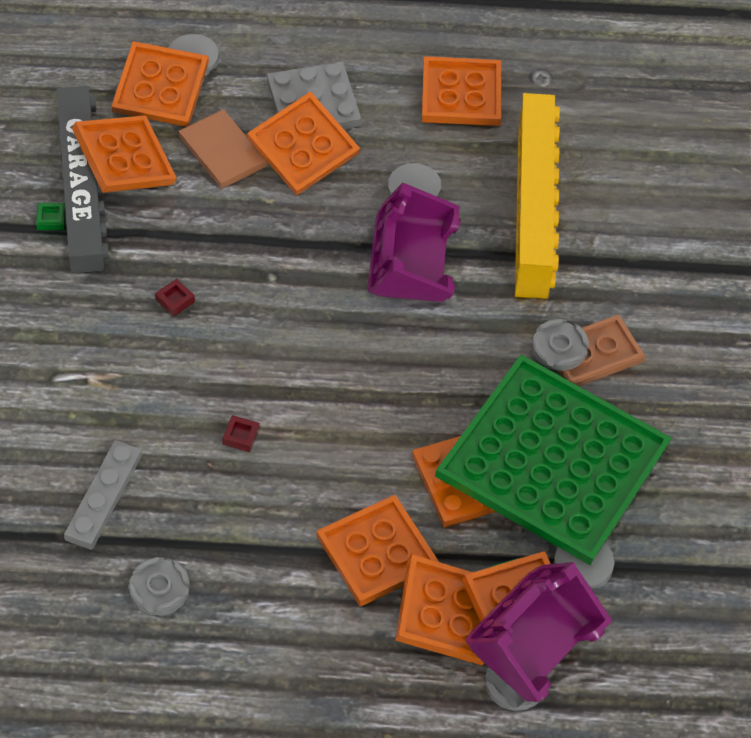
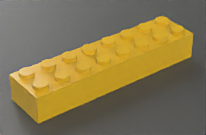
M523 93L518 126L515 297L548 299L550 288H555L559 255H556V250L554 249H558L559 233H556V228L554 227L558 228L559 211H556L555 207L558 206L559 189L554 184L558 185L559 168L554 163L558 164L559 147L555 143L559 142L560 127L555 124V122H559L560 106H555V95Z

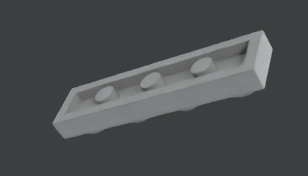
M114 440L64 533L65 541L93 550L142 457V449Z

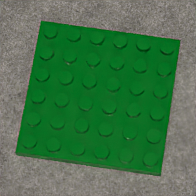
M521 354L436 469L435 477L591 566L665 452L672 438Z

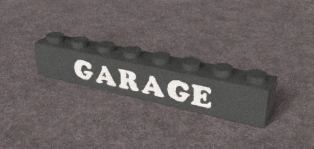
M89 86L57 88L71 274L105 271L104 259H109L108 242L102 243V238L107 237L106 221H100V216H105L104 199L99 200L98 195L103 193L72 130L75 122L97 120V116L92 117L91 115L92 112H96L95 96L90 97Z

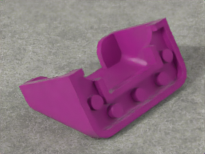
M402 182L381 205L376 215L368 292L379 297L444 302L446 299H450L454 293L455 284L451 276L444 275L447 238L459 229L461 223L459 218L460 206Z
M574 562L547 564L529 572L466 637L465 641L472 652L525 701L539 702L549 694L551 682L546 676L578 641L589 640L593 642L601 638L605 633L604 629L612 622V619Z

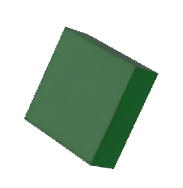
M38 203L37 230H64L65 203Z

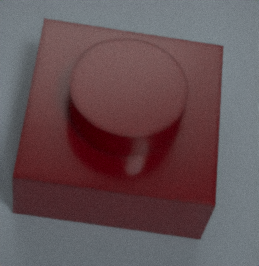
M175 279L155 293V300L174 317L195 302V295L178 279Z
M232 415L223 435L222 445L251 452L260 430V423Z

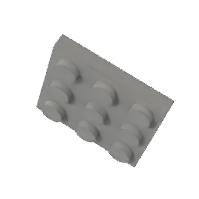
M343 61L267 74V83L276 113L311 91L343 129L361 126L362 119Z

